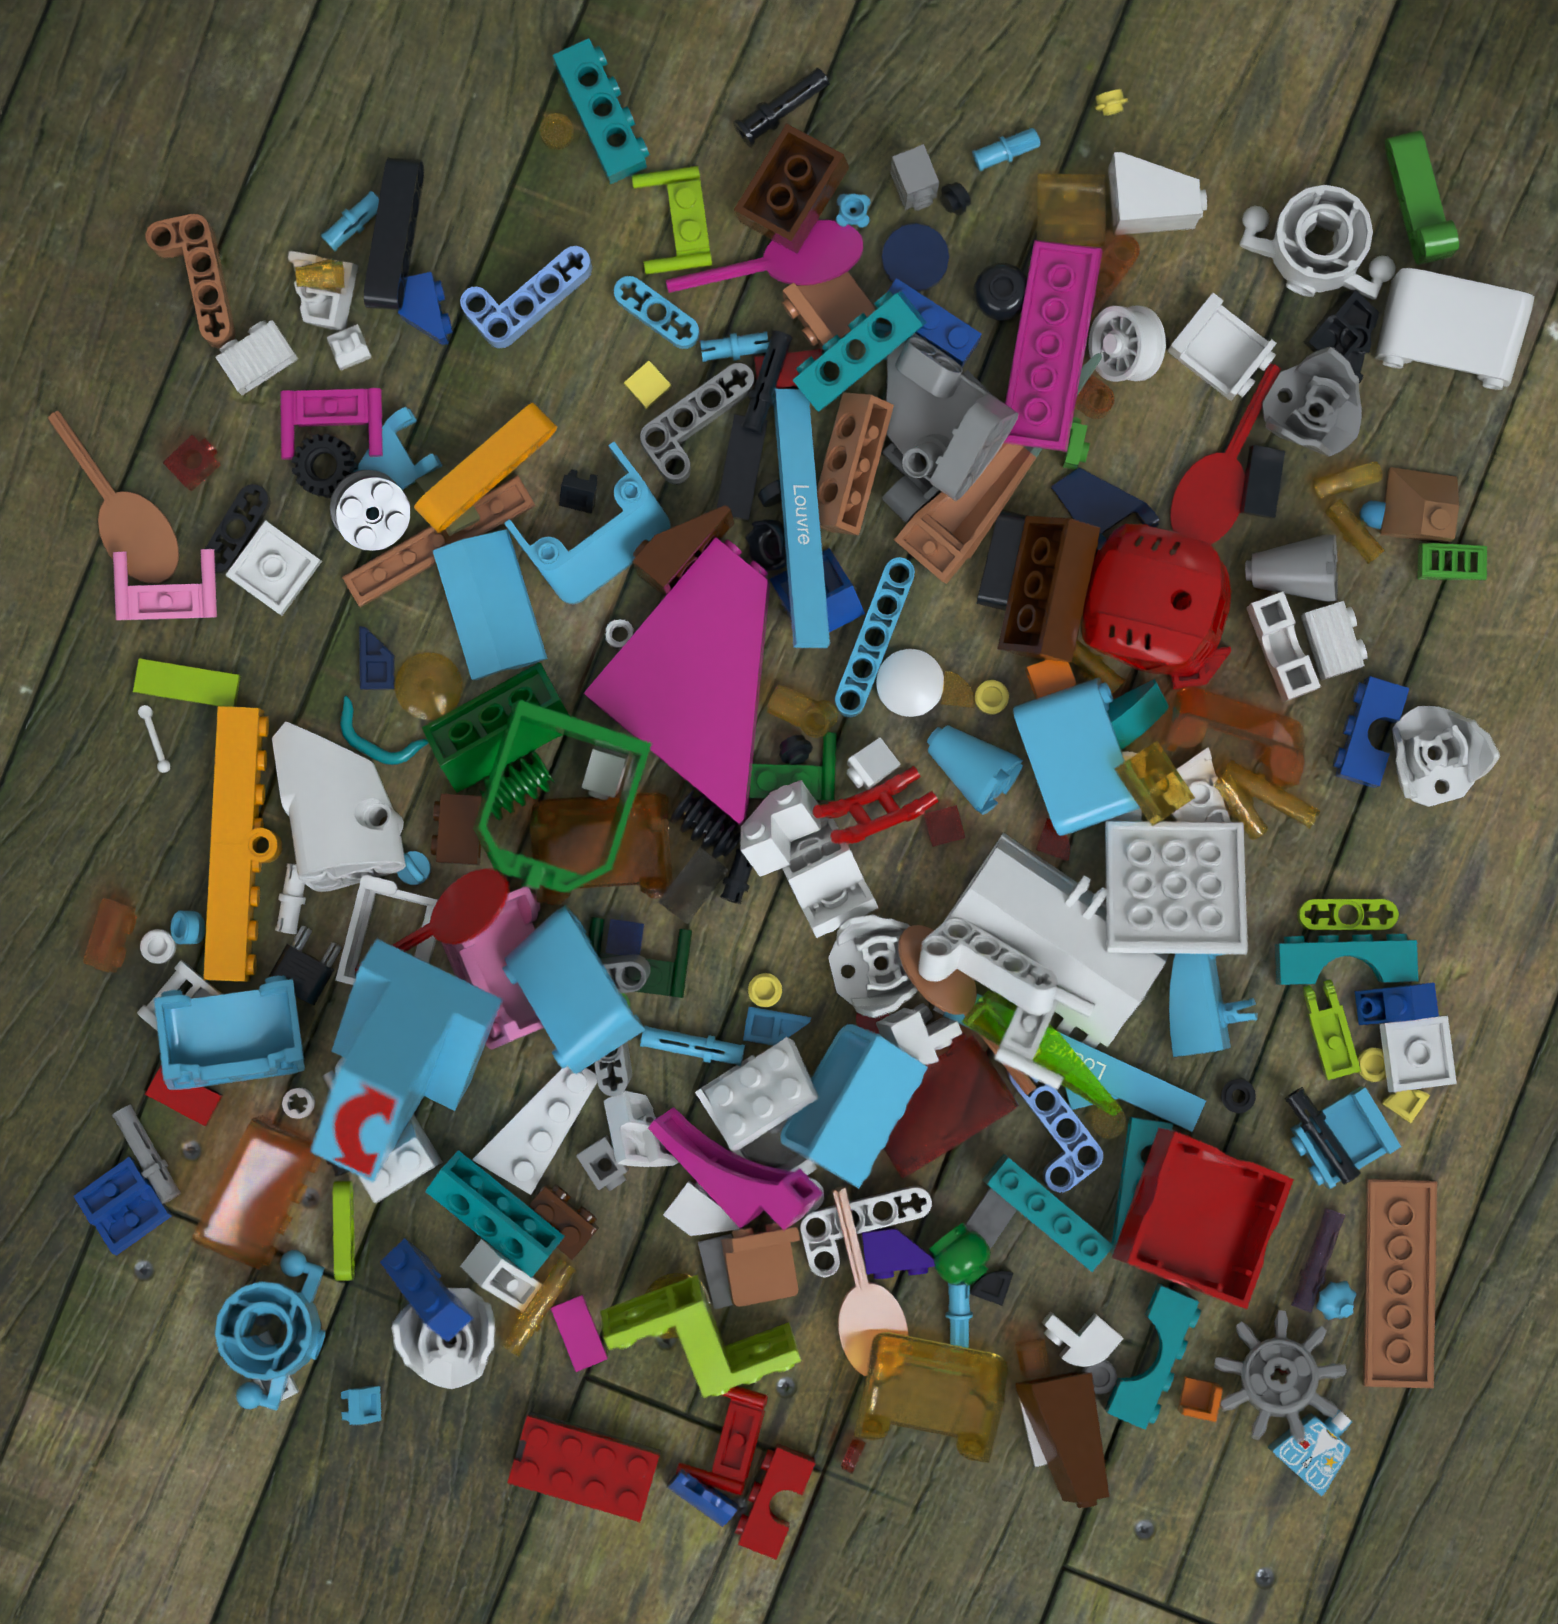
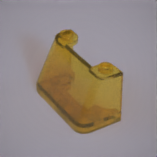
M890 1332L878 1333L874 1336L871 1344L853 1436L868 1440L883 1439L887 1436L891 1424L957 1438V1450L962 1456L968 1460L989 1463L1005 1404L1008 1373L1007 1362L1001 1356L990 1352Z

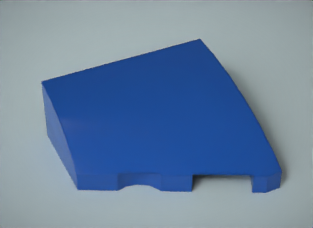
M683 1469L679 1471L677 1476L674 1475L667 1485L668 1489L721 1527H724L738 1510L737 1503L718 1489L711 1486L707 1488Z

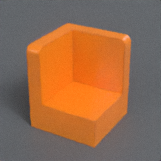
M1045 660L1028 666L1025 669L1035 699L1076 685L1069 662Z
M1184 1376L1178 1411L1185 1416L1216 1422L1223 1387L1218 1383Z

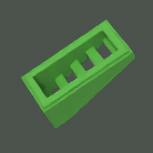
M1421 543L1418 545V579L1486 581L1487 546ZM1432 553H1438L1437 570H1432ZM1445 553H1451L1450 571H1445ZM1458 553H1464L1463 572L1458 571ZM1471 554H1477V572H1470Z

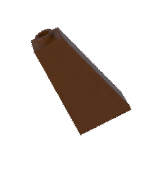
M1074 1371L1015 1383L1016 1391L1062 1500L1076 1503L1077 1508L1096 1506L1098 1499L1110 1497L1092 1373Z

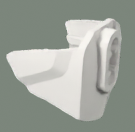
M1417 706L1403 715L1400 721L1392 728L1400 788L1405 798H1410L1413 802L1427 807L1464 797L1475 781L1485 776L1499 759V752L1491 736L1480 728L1475 720L1466 718L1449 709L1436 706ZM1429 748L1433 749L1436 753L1434 760H1431L1427 755ZM1437 780L1445 784L1446 789L1442 794L1437 793L1434 785Z
M875 915L848 919L837 930V940L828 957L836 992L848 1003L852 1004L857 1013L868 1017H878L895 1011L904 1001L912 998L918 991L904 970L898 950L900 935L905 929L910 927L908 924L894 919H883ZM878 957H884L887 960V967L883 970H878L874 966V961ZM851 965L855 968V973L851 978L842 976L841 969L843 966Z
M447 1288L459 1298L473 1317L455 1335L457 1338V1343L449 1344L427 1327L411 1304L407 1305L393 1322L395 1348L403 1357L404 1364L426 1381L443 1388L454 1389L462 1387L479 1378L484 1372L487 1357L494 1347L495 1324L491 1304L484 1302L483 1298L470 1288Z

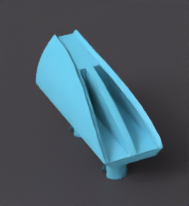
M1175 953L1169 997L1170 1035L1173 1057L1230 1048L1228 1024L1258 1019L1257 1013L1240 1012L1241 1009L1256 1005L1254 998L1224 1003L1218 977L1216 956L1225 954Z

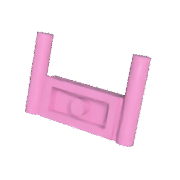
M214 549L201 550L202 584L128 586L127 552H113L116 620L217 617Z

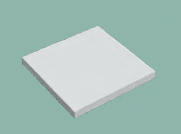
M1106 821L1107 953L1247 954L1243 822Z

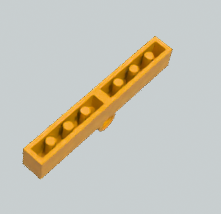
M218 706L203 980L250 982V975H255L257 958L251 952L252 941H257L258 921L253 920L254 907H258L260 902V887L255 886V874L261 872L262 863L275 861L282 852V841L279 835L272 830L265 829L263 818H258L259 805H264L265 785L260 784L261 771H265L267 767V751L262 750V739L268 736L269 718L264 716V711L260 708ZM266 838L269 842V848L266 852L259 853L257 843L260 839Z

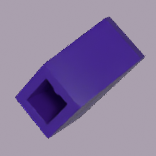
M896 1227L879 1228L862 1233L866 1274H873L874 1279L894 1277V1271L907 1270L908 1275L927 1274L928 1267H935L934 1258Z

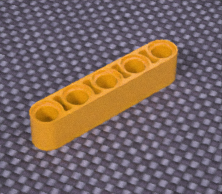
M530 403L429 489L417 501L414 509L438 533L444 531L549 440L557 430V425L535 403Z

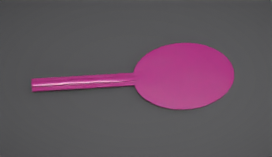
M818 220L798 253L772 240L767 246L763 258L666 280L668 293L766 270L773 278L783 283L792 284L794 282L796 285L819 284L835 279L849 271L862 255L863 240L859 232L850 225L842 227L836 221Z

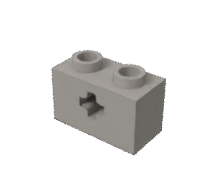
M924 144L892 157L890 174L905 210L914 207V210L917 211L933 204L932 199L937 198L939 180Z

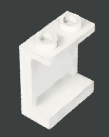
M1212 293L1167 352L1232 401L1237 394L1243 398L1255 383L1250 378L1258 367L1264 371L1274 359L1276 354L1271 350L1277 343L1272 339L1270 342L1264 339L1221 305L1223 300Z

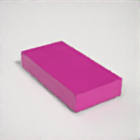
M583 1294L551 1307L576 1372L608 1359Z

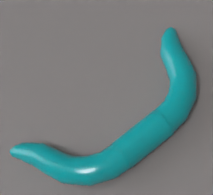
M344 696L340 721L342 735L348 744L359 752L383 764L397 765L408 761L429 743L426 739H419L411 742L401 751L388 752L369 742L355 732L353 728L354 709L352 701L349 697Z

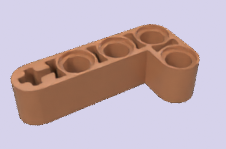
M188 214L152 223L146 231V241L151 249L163 258L184 255L199 330L203 338L215 348H221L229 341L234 340L235 327L215 233L211 225L203 216L198 214ZM204 226V233L200 238H189L190 230L193 227ZM170 233L171 240L166 246L159 247L156 245V240L160 234ZM201 259H211V266L207 271H196V265ZM217 291L218 299L214 304H203V297L207 292ZM211 316H216L217 322L223 328L220 330V336L218 337L212 334L216 327Z

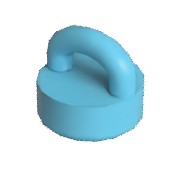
M417 851L405 853L406 867L397 872L399 878L409 885L424 883L431 873L429 859Z
M179 910L172 918L170 930L172 938L177 944H198L205 936L206 927L200 913Z

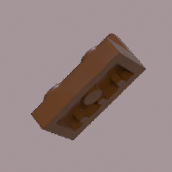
M546 1184L528 1207L565 1236L557 1248L573 1260L599 1229L594 1224L597 1218L585 1207L581 1206L578 1210L570 1204L568 1200L571 1196L557 1184L553 1188Z

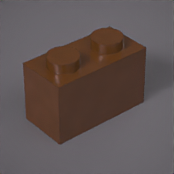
M441 793L440 801L434 802L433 820L439 821L438 835H432L431 855H436V862L480 866L482 845L473 827L483 799L482 796Z

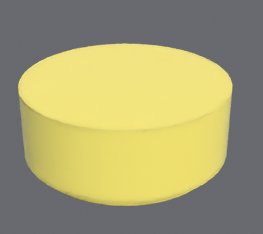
M985 681L979 685L975 692V704L985 714H998L1008 704V690L999 681Z
M1373 1047L1363 1050L1357 1057L1361 1069L1358 1074L1363 1079L1371 1082L1384 1080L1386 1078L1383 1050Z

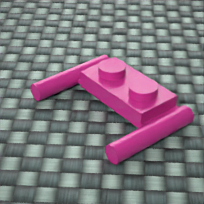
M381 388L280 391L281 459L292 460V457H295L294 425L309 427L367 425L368 423L369 457L383 456Z

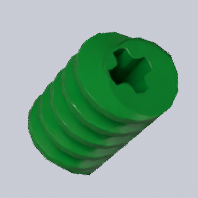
M535 751L531 752L533 763L530 764L523 758L519 759L521 770L518 771L511 764L507 766L509 777L506 778L502 775L491 809L496 819H503L501 808H504L510 814L515 812L513 801H516L522 807L527 805L525 794L536 800L538 798L537 787L541 788L545 793L550 791L549 780L552 782L554 780ZM487 778L484 780L485 789L488 783ZM480 790L482 796H484L485 791Z

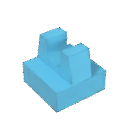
M365 1386L341 1392V1399H348L349 1411L342 1412V1419L349 1421V1425H362L381 1421L380 1386Z

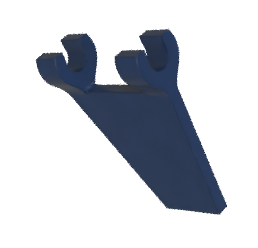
M1081 468L1076 469L1051 486V489L1074 520L1100 528L1096 554L1106 540L1102 534L1132 513L1136 514L1141 524L1155 528L1159 526L1158 522L1160 519L1146 502Z

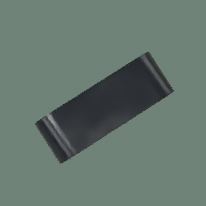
M1002 510L997 517L976 604L1006 611L1025 518L1028 515Z

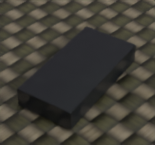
M1257 445L1249 446L1240 513L1269 519L1276 518L1285 451Z

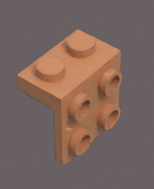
M848 271L835 279L819 284L796 286L793 282L783 290V299L785 301L782 302V306L792 319L797 317L805 327L802 329V333L813 347L817 344L820 349L837 334L841 339L851 331L848 325L859 315L864 313L868 317L875 311L872 303Z
M777 1223L765 1225L766 1231L754 1233L753 1227L732 1231L733 1237L721 1239L733 1305L741 1307L797 1295L799 1289L790 1242L800 1241L798 1227H789L783 1230Z

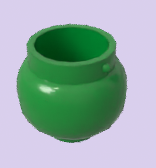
M964 1223L955 1227L928 1249L934 1257L936 1271L950 1284L957 1285L964 1282L968 1287L989 1270L985 1265L991 1256L989 1245L979 1233L973 1230L969 1231Z

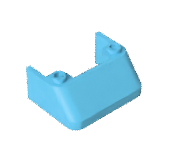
M615 442L609 445L611 454L627 474L616 483L614 488L615 500L623 511L569 552L554 537L541 538L529 546L510 519L504 523L557 596L567 604H578L633 564V560L636 558L633 556V553L645 539L650 541L656 534L671 529L668 516Z

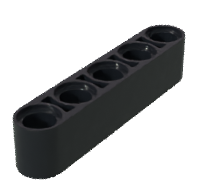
M387 158L364 285V304L366 308L401 310L403 307L424 182V164L422 159Z

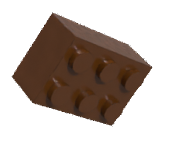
M786 123L734 208L739 221L791 251L798 253L848 171L849 166L846 158L841 152Z

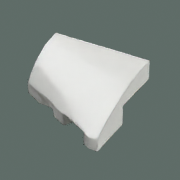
M289 251V262L293 263L297 281L294 282L296 293L301 297L300 310L303 322L338 331L345 330L358 265L350 262L325 259L317 255Z
M624 1091L620 1095L611 1096L604 1100L616 1164L662 1167L674 1166L679 1163L648 1129L656 1117L646 1095Z

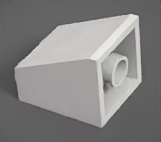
M1115 152L1113 154L1108 174L1114 235L1195 228L1199 219L1203 217V210H1207L1206 190H1200L1199 179L1122 152Z
M413 1114L376 1180L372 1182L361 1176L359 1178L374 1203L443 1163Z

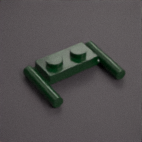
M591 917L589 939L598 957L601 959L622 956L600 953L605 919ZM679 929L675 962L646 959L650 965V975L644 986L634 992L684 998L692 930ZM634 966L625 968L628 978L632 980L641 979V972L638 968Z

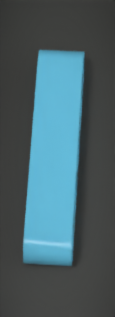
M893 558L885 566L836 692L835 707L839 714L844 717H855L864 709L911 588L915 571L912 563L905 558ZM896 566H901L907 570L909 577L902 583H896L890 578V570ZM882 598H891L896 603L897 608L892 614H882L877 608L878 601ZM871 629H877L884 635V641L879 646H871L865 641V634ZM861 660L868 662L872 667V673L866 678L857 677L852 669L856 662ZM847 692H853L859 697L860 704L853 710H847L841 705L840 698Z

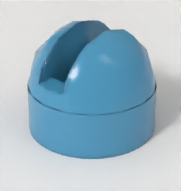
M1368 501L1360 510V519L1363 524L1371 528L1380 529L1386 503L1380 501Z

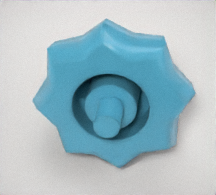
M1347 1281L1330 1282L1325 1289L1319 1292L1316 1309L1321 1311L1327 1320L1347 1318L1353 1313L1354 1300L1357 1294L1350 1288Z

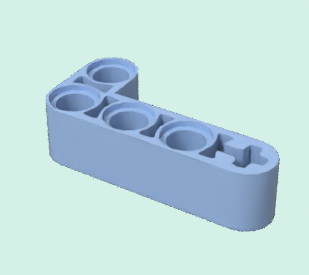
M570 246L502 304L498 305L486 290L476 286L464 291L460 299L461 308L467 319L490 345L496 348H506L588 279L592 271L590 256L582 247ZM570 260L581 261L582 269L571 268ZM559 269H562L563 274H567V282L564 281L562 274L558 271ZM549 279H553L559 282L557 291L550 294L541 290L542 284ZM474 298H482L486 301L483 310L472 312L468 309L470 301ZM523 301L531 302L534 307L530 314L522 316L516 313V307L519 303ZM497 323L506 324L508 330L504 336L496 338L490 335L493 325Z
M1007 1071L1010 1083L1063 1150L1060 1155L1049 1162L1044 1168L1043 1180L1045 1184L1056 1192L1070 1190L1101 1165L1103 1160L1101 1147L1055 1088L1043 1083L1037 1086L1029 1095H1026ZM1029 1076L1034 1083H1037L1039 1081ZM1042 1091H1049L1054 1099L1053 1105L1047 1110H1040L1035 1104L1036 1096ZM1064 1118H1069L1074 1123V1132L1069 1137H1060L1056 1130L1057 1123ZM1083 1146H1091L1095 1150L1094 1161L1087 1165L1081 1164L1077 1156L1078 1151ZM1056 1167H1064L1068 1171V1180L1063 1185H1054L1050 1180V1174Z

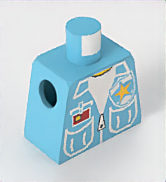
M1338 1410L1334 1418L1328 1417L1324 1423L1312 1413L1302 1418L1301 1422L1304 1426L1305 1434L1303 1442L1296 1443L1289 1429L1268 1446L1278 1458L1321 1496L1326 1492L1351 1451V1448L1339 1437L1351 1425L1352 1421L1340 1410Z

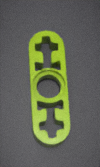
M1312 899L1303 902L1297 911V919L1300 925L1308 930H1387L1396 924L1399 917L1396 905L1386 899ZM1328 904H1333L1331 918L1334 925H1328L1329 918L1316 919V925L1311 924L1310 918H1305V912L1311 910V905H1316V911L1327 912L1329 911ZM1362 904H1367L1366 911H1378L1380 905H1384V910L1390 911L1391 916L1384 920L1383 925L1380 924L1378 918H1366L1368 925H1362L1364 920ZM1344 905H1351L1357 911V918L1350 925L1342 923L1338 917V912Z
M334 1181L335 1281H353L355 1276L354 1189L352 1181Z

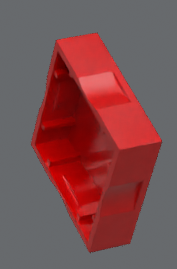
M1158 1128L1111 1258L1223 1302L1247 1309L1264 1264L1267 1243L1278 1225L1294 1179L1253 1162L1236 1159L1224 1154L1216 1147L1176 1131Z

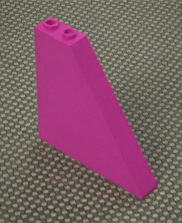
M715 537L587 688L584 694L635 738L652 743L650 751L742 826L747 820L770 584L765 578L768 572L755 561H752L750 564L739 557L742 551L728 539L722 543Z

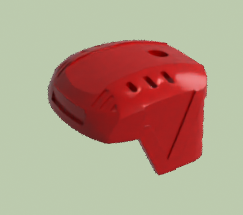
M1124 524L1111 533L1101 549L1098 550L1094 559L1091 579L1088 584L1083 607V615L1081 617L1082 638L1094 650L1138 671L1176 676L1196 674L1213 656L1222 638L1231 604V584L1228 570L1221 561L1218 552L1205 541H1198L1185 535L1150 527L1149 525ZM1140 537H1143V540L1141 541L1139 546L1135 547V544L1138 541V539ZM1156 542H1159V546L1155 551H1153V546ZM1172 549L1177 550L1174 555H1170ZM1180 593L1190 594L1182 597L1174 608L1173 600L1175 596ZM1111 626H1115V636L1113 638L1110 637ZM1132 630V644L1129 646L1127 645L1128 631ZM1150 634V649L1146 650V635Z

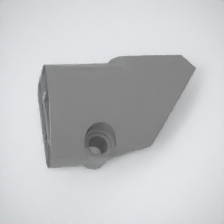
M891 331L885 333V336H889ZM914 333L887 356L886 402L893 404L894 407L886 434L903 454L902 465L909 476L913 478H926L934 487L954 501H958L992 461L1014 427L1019 414L963 375V369L956 361ZM920 454H922L925 457L927 463L926 466L922 463Z

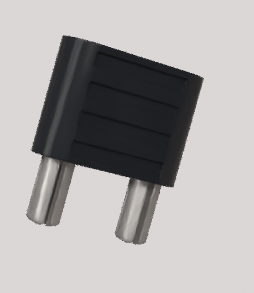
M301 926L292 944H286L268 978L285 976L286 980L293 979L295 996L311 1005H315L334 971L331 966L342 948L340 945L336 946V943L331 942L322 960L315 959L301 951L312 933L310 928L307 929L306 926Z

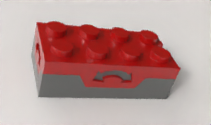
M532 1411L528 1413L518 1451L508 1478V1484L633 1521H641L661 1453L660 1449Z

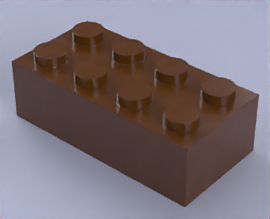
M1026 516L997 649L1027 658L1072 662L1088 584L1091 579L1095 551L1098 546L1099 527L1071 518Z

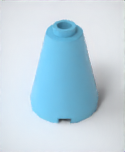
M949 725L943 729L937 727L927 740V743L930 745L928 753L974 809L982 815L988 813L998 804L994 798H997L1002 792L1006 795L1023 767L1021 764L1023 760L1018 756Z

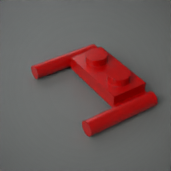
M734 1386L728 1392L721 1395L731 1398L712 1472L680 1462L677 1466L676 1476L683 1469L702 1484L741 1496L745 1487V1479L749 1475L768 1395L740 1386Z

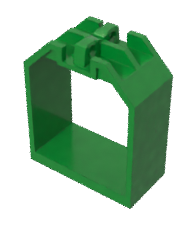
M522 700L513 703L473 827L494 870L507 876L522 879L521 885L524 887L539 889L540 885L545 888L561 893L570 892L612 870L652 743ZM520 721L633 757L599 865L582 874L497 848L486 826Z

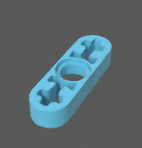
M626 276L617 281L614 287V295L617 303L622 308L680 349L691 348L697 343L699 328L693 318L636 277ZM632 285L636 286V295L643 300L646 294L651 296L645 300L641 311L636 310L640 305L634 298L623 299L624 293L621 289L624 286L628 289ZM653 304L663 305L667 310L665 318L658 322L650 320L647 316L648 308ZM673 314L678 316L674 319V323L681 328L686 327V325L691 326L690 334L692 337L690 339L687 337H683L681 340L677 339L678 331L671 325L668 331L663 329L670 323Z

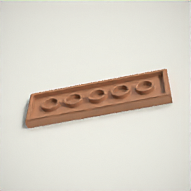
M1366 1179L1363 1385L1365 1387L1434 1388L1437 1181Z

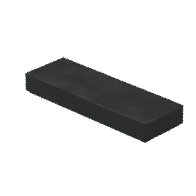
M734 414L717 508L726 505L731 509L734 519L749 521L768 420L764 422L762 434H757L741 427L745 416Z

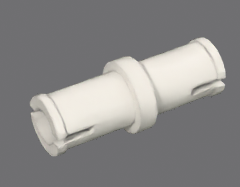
M287 863L283 893H279L278 897L281 905L275 931L297 934L301 904L305 905L306 897H303L305 884L298 878L297 865Z

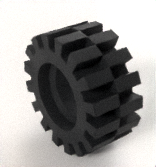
M315 434L312 435L313 439L306 438L302 441L305 444L303 447L297 446L295 451L298 452V456L292 457V463L295 464L296 468H292V473L297 476L296 482L303 486V489L319 497L331 498L339 482L346 476L354 473V469L358 470V463L354 462V459L357 457L355 452L350 450L351 447L342 440L329 434H324L323 436ZM330 453L336 460V470L331 477L320 479L314 473V461L319 455Z

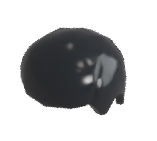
M770 519L753 522L752 526L754 528L745 537L750 545L749 554L752 560L766 571L784 568L787 565L784 524L781 521Z

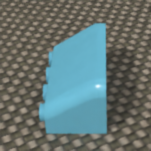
M853 1024L844 1026L837 1033L811 1078L819 1098L788 1118L781 1132V1143L859 1188L862 1182L869 1176L871 1166L879 1152L886 1146L895 1124L904 1115L906 1105L914 1091L921 1085L923 1075L928 1067L873 1032Z

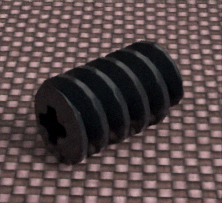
M694 789L675 809L670 822L674 824L683 820L680 828L682 833L693 828L690 840L695 842L703 837L701 849L705 851L713 846L711 858L715 860L724 856L725 859L741 841V832L733 833L737 822L732 821L724 825L726 813L722 812L714 816L716 804L712 803L704 807L703 803L706 796L702 794L696 798L692 797Z

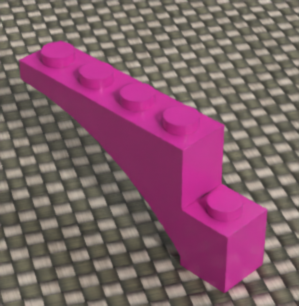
M674 1107L656 1118L648 1127L740 1229L765 1210L783 1230H786L801 1219L823 1194L801 1168L796 1171H786L747 1160L708 1138Z

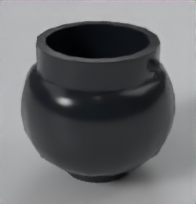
M995 263L986 267L977 276L973 287L974 300L978 309L985 316L997 321L1010 320L1018 316L1022 312L1027 284L1025 273L1017 266L1009 263Z

